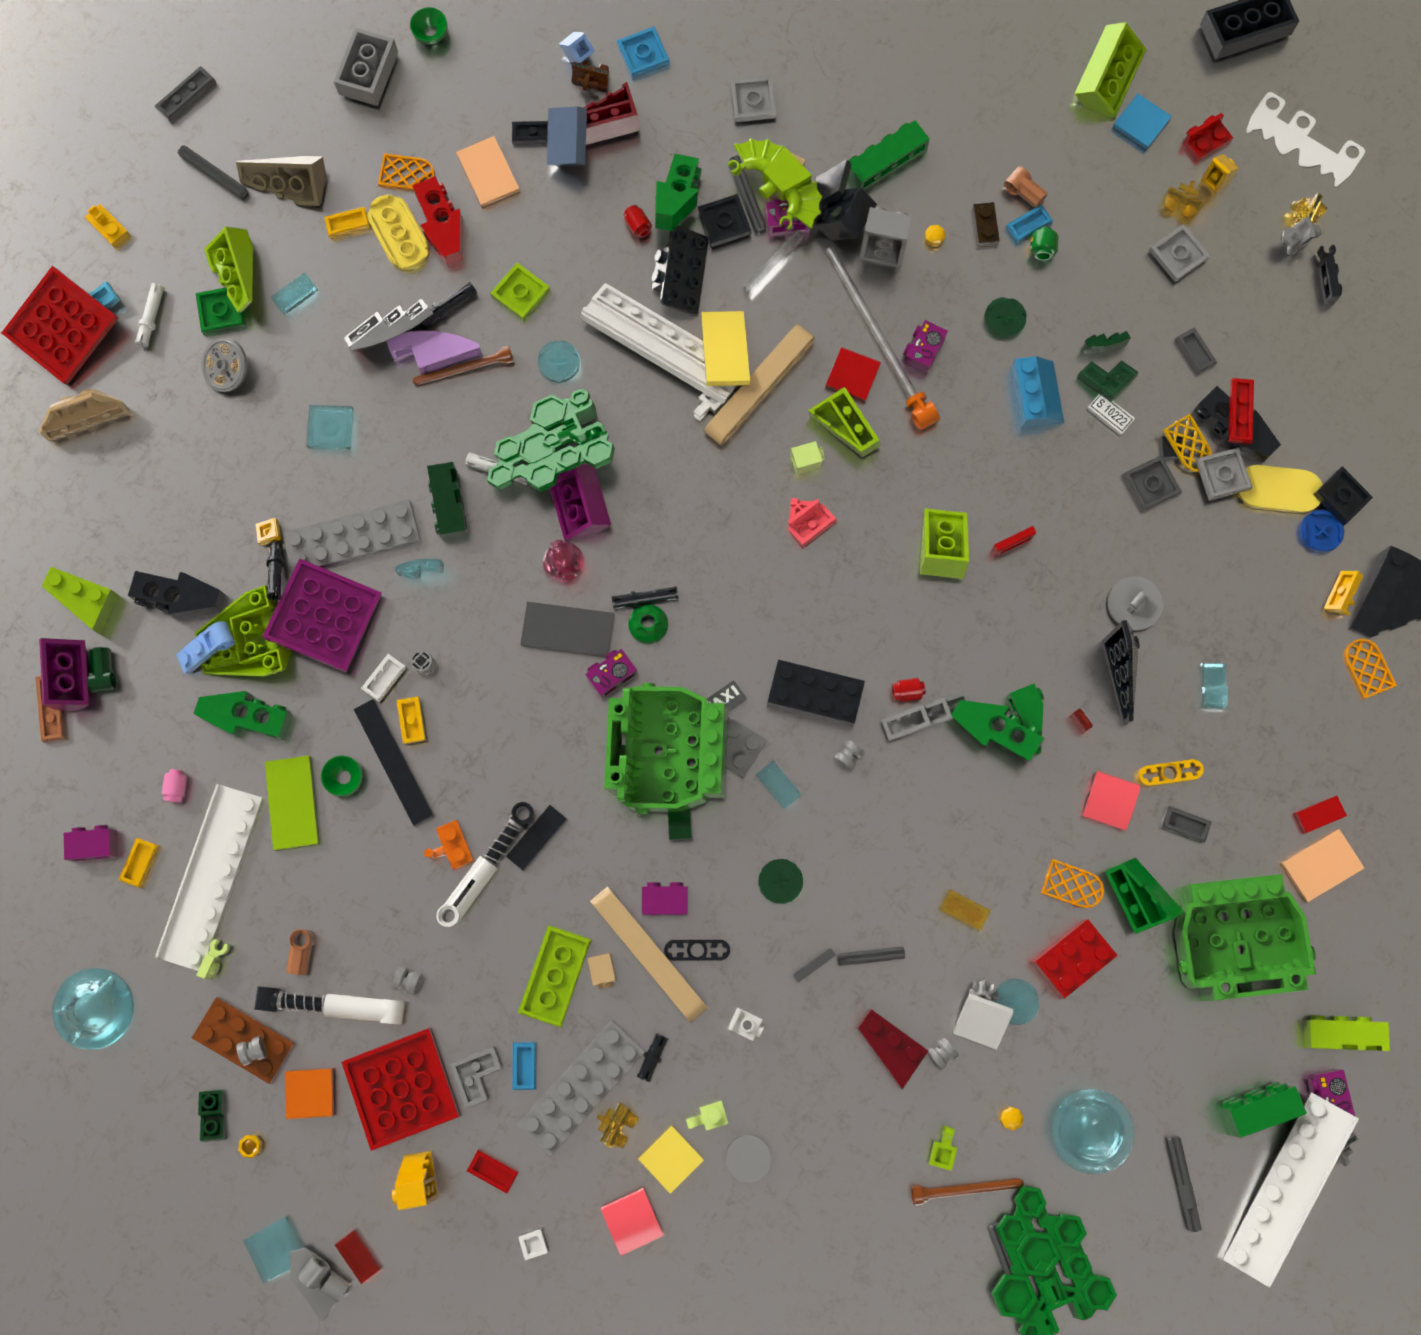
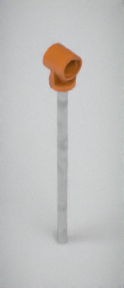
M833 246L827 248L826 252L910 397L906 401V405L909 409L914 408L911 411V416L919 430H922L940 421L935 405L931 401L925 403L927 399L925 392H916Z

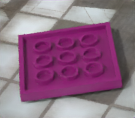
M299 558L262 637L269 642L346 673L381 598L382 592Z

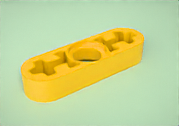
M1196 759L1148 765L1138 771L1137 780L1144 787L1193 781L1203 775L1204 767ZM1190 764H1192L1193 768H1197V772L1194 773V776L1192 775V772H1186L1182 774L1181 771L1183 769L1189 768L1191 766ZM1166 767H1172L1176 771L1174 779H1168L1165 776L1164 771ZM1157 768H1159L1158 777H1153L1150 779V782H1148L1147 778H1143L1146 770H1148L1149 774H1155L1158 772Z

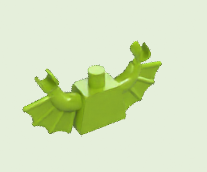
M750 138L745 143H735L734 148L742 158L743 163L739 164L736 160L729 161V168L737 166L730 173L733 176H738L743 169L761 172L763 174V182L765 183L759 188L761 196L764 199H768L771 195L775 194L780 200H787L789 204L786 212L787 216H783L780 219V227H782L784 221H789L790 224L787 230H791L793 227L792 219L796 217L812 229L815 218L821 214L819 203L823 196L818 192L817 181L811 182L812 175L786 147L776 145L769 139L756 141Z

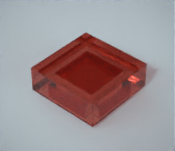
M1080 708L1069 716L1081 734H1084L1093 727Z

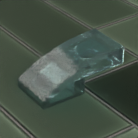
M418 559L397 565L395 571L398 576L420 579L422 571L443 573L445 565L441 559Z
M1202 663L1204 708H1227L1226 663Z

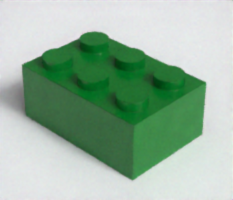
M1275 1082L1265 1086L1267 1089L1265 1091L1258 1092V1090H1253L1245 1093V1098L1243 1099L1231 1098L1223 1101V1106L1217 1109L1227 1135L1243 1138L1307 1114L1297 1087L1287 1085V1083L1280 1084Z

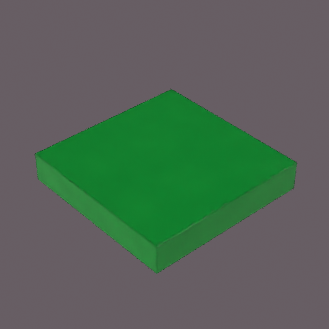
M226 287L195 293L203 335L245 327L243 311L237 312L227 296Z

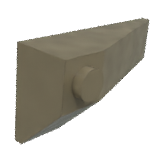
M300 156L236 162L240 183L261 191H269L276 194L279 198L285 197L293 200L298 205H321L327 178L323 157Z

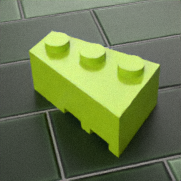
M845 387L808 410L812 419L862 458L881 446L879 438Z
M50 567L42 584V587L100 635H102L120 596L109 588L54 567Z
M1311 1015V1020H1303V1048L1390 1051L1389 1022H1372V1017H1357V1021H1348V1016H1334V1020H1325L1323 1015Z

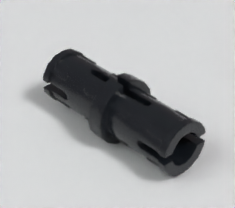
M658 1033L654 1034L655 1036L648 1052L645 1051V1059L637 1074L638 1078L646 1079L647 1082H651L657 1064L661 1063V1054L669 1038L663 1035L660 1036Z

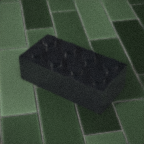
M1238 0L1207 10L1200 26L1214 58L1217 60L1292 35L1299 23V19L1290 0Z
M778 659L767 707L853 728L865 681Z

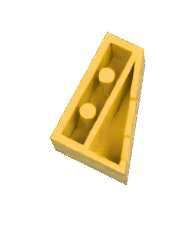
M432 1150L404 1155L396 1179L395 1190H392L393 1204L397 1205L398 1210L428 1205L438 1198Z

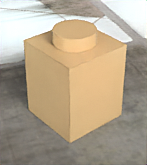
M611 953L587 958L593 986L599 985V989L612 987V982L617 981Z

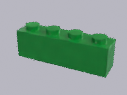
M916 120L911 123H905L894 134H887L878 144L867 147L861 155L851 157L848 160L852 164L848 178L856 188L864 190L927 150L930 138Z

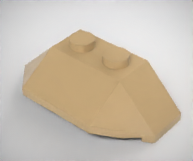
M87 389L79 395L64 397L59 402L53 403L45 415L39 432L49 441L130 412V410L117 398L96 389Z

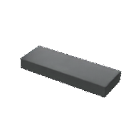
M200 66L155 105V108L171 123L210 89L216 81Z

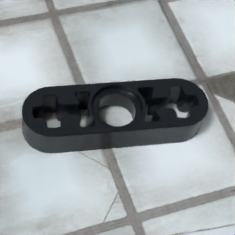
M670 940L664 947V953L672 961H722L729 956L730 946L724 940ZM683 943H689L687 947L689 957H683L684 952H679L677 957H672V953L668 952V948H672V944H677V948H684ZM706 943H711L710 948H717L718 944H722L723 948H727V952H724L722 957H718L716 952H710L711 957H706L708 952ZM701 944L704 947L703 955L700 957L693 956L691 954L692 945Z

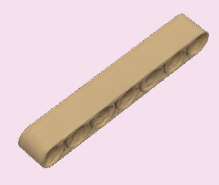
M800 324L795 325L750 376V385H742L707 424L704 432L719 445H723L814 342L815 336Z
M608 886L590 900L597 911L690 1023L708 1009L701 998Z

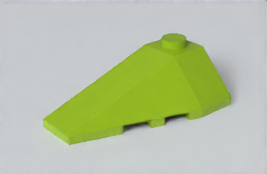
M225 226L204 248L210 269L219 276L218 282L226 287L227 296L237 312H242L252 302L253 247L247 229Z

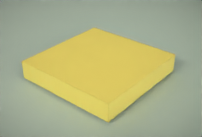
M672 1125L638 1158L670 1194L704 1161Z

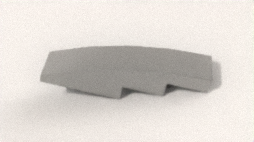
M965 690L925 705L922 704L882 719L881 721L889 741L954 720L951 714L959 701H970L967 691Z

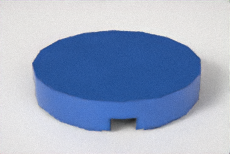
M1326 510L1313 511L1305 516L1299 525L1298 531L1303 545L1310 551L1320 554L1329 553L1337 548L1342 542L1345 532L1343 525Z

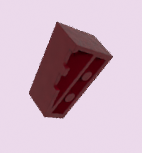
M627 82L622 84V88L614 93L610 91L605 94V98L597 103L593 101L583 107L587 108L586 145L640 131L638 114Z
M869 1009L856 1029L891 1075L897 1086L903 1090L929 1050L875 1011Z

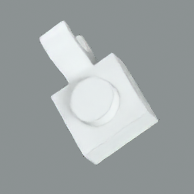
M702 393L698 400L701 404L694 410L695 414L693 417L700 422L709 410L715 414L723 404Z

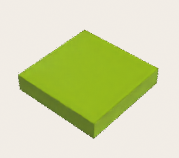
M517 262L491 291L490 295L524 321L550 291V286Z

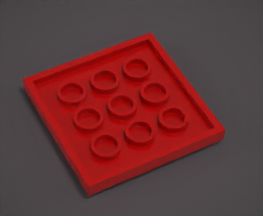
M51 266L1 334L63 384L68 385L119 317L59 269Z
M430 1028L341 1062L371 1151L460 1117Z

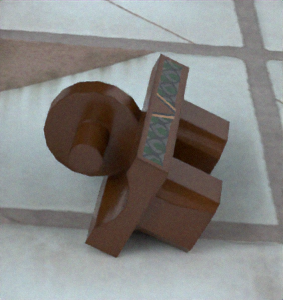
M584 60L581 63L573 62L571 82L583 85L584 92H588L590 87L607 91L609 88V66L601 64L598 68L592 67L588 60Z

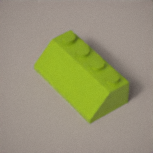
M1127 22L1105 26L1075 91L1076 97L1084 107L1110 118H1116L1147 50Z

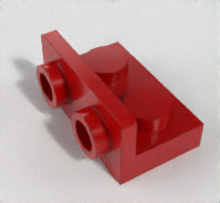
M1222 113L1217 116H1209L1199 127L1195 125L1187 131L1183 144L1197 162L1232 141L1233 136L1221 122L1224 117Z

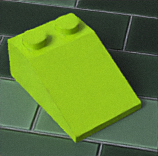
M924 508L920 574L964 579L969 564L968 513Z

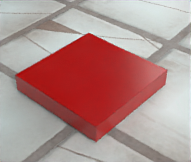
M841 347L825 387L836 392L845 387L852 398L866 402L881 362Z

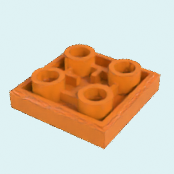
M333 1068L285 1071L286 1119L334 1116Z

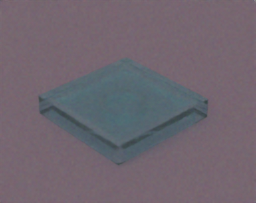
M309 405L307 448L351 450L354 408L352 406Z
M288 1216L243 1240L263 1283L289 1270L290 1252L302 1248Z

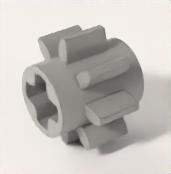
M985 979L979 983L974 982L973 989L969 990L970 994L994 1002L998 1000V992H994L995 984L991 985Z

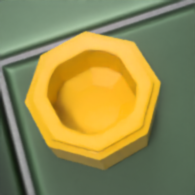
M930 225L925 231V243L931 247H939L945 241V229L939 225Z
M1009 1106L1002 1110L1000 1121L1004 1128L1014 1131L1022 1127L1024 1117L1019 1109Z
M246 1135L239 1141L238 1151L243 1157L254 1158L262 1152L263 1142L258 1135Z

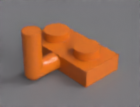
M458 820L436 828L443 846L434 850L428 848L424 851V855L431 860L446 854L452 870L475 862Z

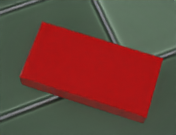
M1031 526L994 544L991 549L994 557L1032 540L1036 535V530Z
M1338 796L1294 813L1304 834L1347 816Z
M480 1149L477 1150L467 1169V1172L506 1194L519 1171Z

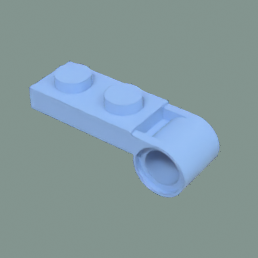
M225 621L217 622L199 634L178 652L176 656L184 674L192 673L217 651L233 646L235 641Z

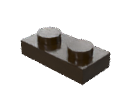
M994 202L973 204L972 210L977 246L999 245L1000 239Z

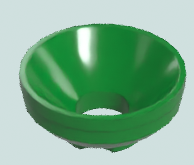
M425 7L416 11L411 17L410 30L418 42L427 45L435 44L445 37L448 23L445 15L440 10L433 7ZM428 28L436 29V33L433 36H427L425 31Z
M652 604L641 605L630 615L628 622L629 631L638 642L654 644L666 635L668 630L667 616L658 606ZM649 615L654 618L655 621L651 627H644L641 624L644 616Z
M344 755L335 756L328 760L321 771L323 787L335 796H347L354 793L359 788L363 778L358 762ZM343 771L349 772L351 776L350 781L346 784H341L338 781V776Z

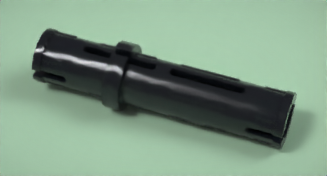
M469 282L440 303H434L430 309L433 314L420 324L427 328V326L439 318L442 320L445 318V314L476 295V289Z
M271 542L269 544V557L266 560L268 567L266 597L270 600L272 594V601L281 599V575L284 559L282 558L283 545L279 543L277 549L278 542Z
M677 586L643 592L631 591L630 594L611 596L614 610L626 607H633L634 609L638 608L639 605L679 600Z

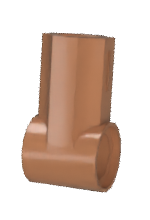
M1018 167L1004 181V187L1009 193L1021 196L1034 208L1038 207L1047 197L1048 193L1032 180L1030 173L1023 167Z
M297 929L292 932L289 938L291 946L286 973L307 975L311 949L315 943V935L311 930ZM302 933L307 937V941L303 946L298 942V937Z

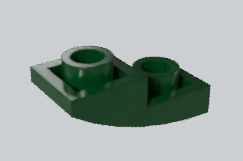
M1127 331L1121 334L1119 332L1114 333L1108 339L1104 333L1099 336L1092 335L1084 341L1085 344L1081 352L1088 355L1112 352L1125 347L1131 337Z
M692 808L683 812H668L670 841L693 839Z
M223 1090L199 1092L200 1141L226 1140Z

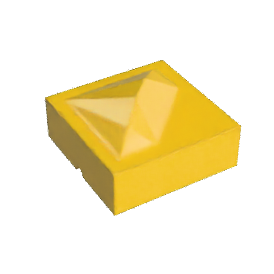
M276 518L255 524L258 544L261 546L281 540L279 521Z

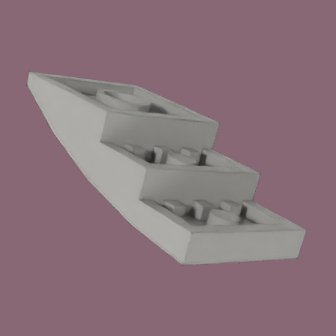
M422 299L406 311L399 305L384 318L376 312L344 339L351 350L372 346L404 333L433 313Z

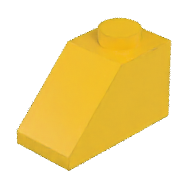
M1222 154L1211 161L1201 181L1216 194L1235 176L1239 167L1236 166L1232 159Z

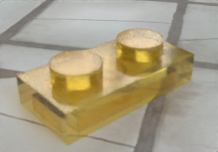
M949 889L939 909L978 931L982 930L991 910Z

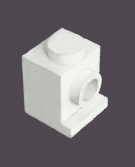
M737 1007L728 1029L753 1041L754 1037H760L765 1025L761 1024V1018ZM746 1020L752 1023V1027L749 1030L743 1028V1022Z

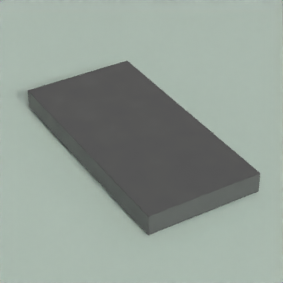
M527 602L520 644L521 646L606 657L609 654L614 613Z

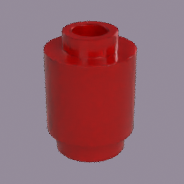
M637 205L628 207L623 215L631 232L635 237L643 238L647 236L651 231L652 224L643 209Z
M919 678L899 680L897 683L892 684L894 701L902 703L921 700L922 695L926 694L924 681L920 682Z

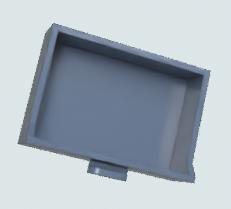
M579 106L548 108L547 165L557 167L585 165L587 108Z

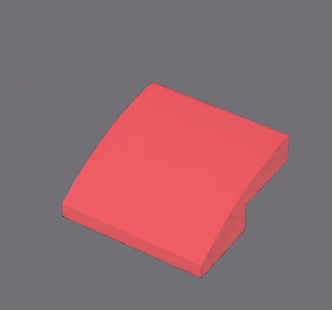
M1097 771L1090 788V795L1084 808L1083 816L1127 830L1141 786Z
M644 1188L601 1207L602 1214L621 1256L664 1236Z

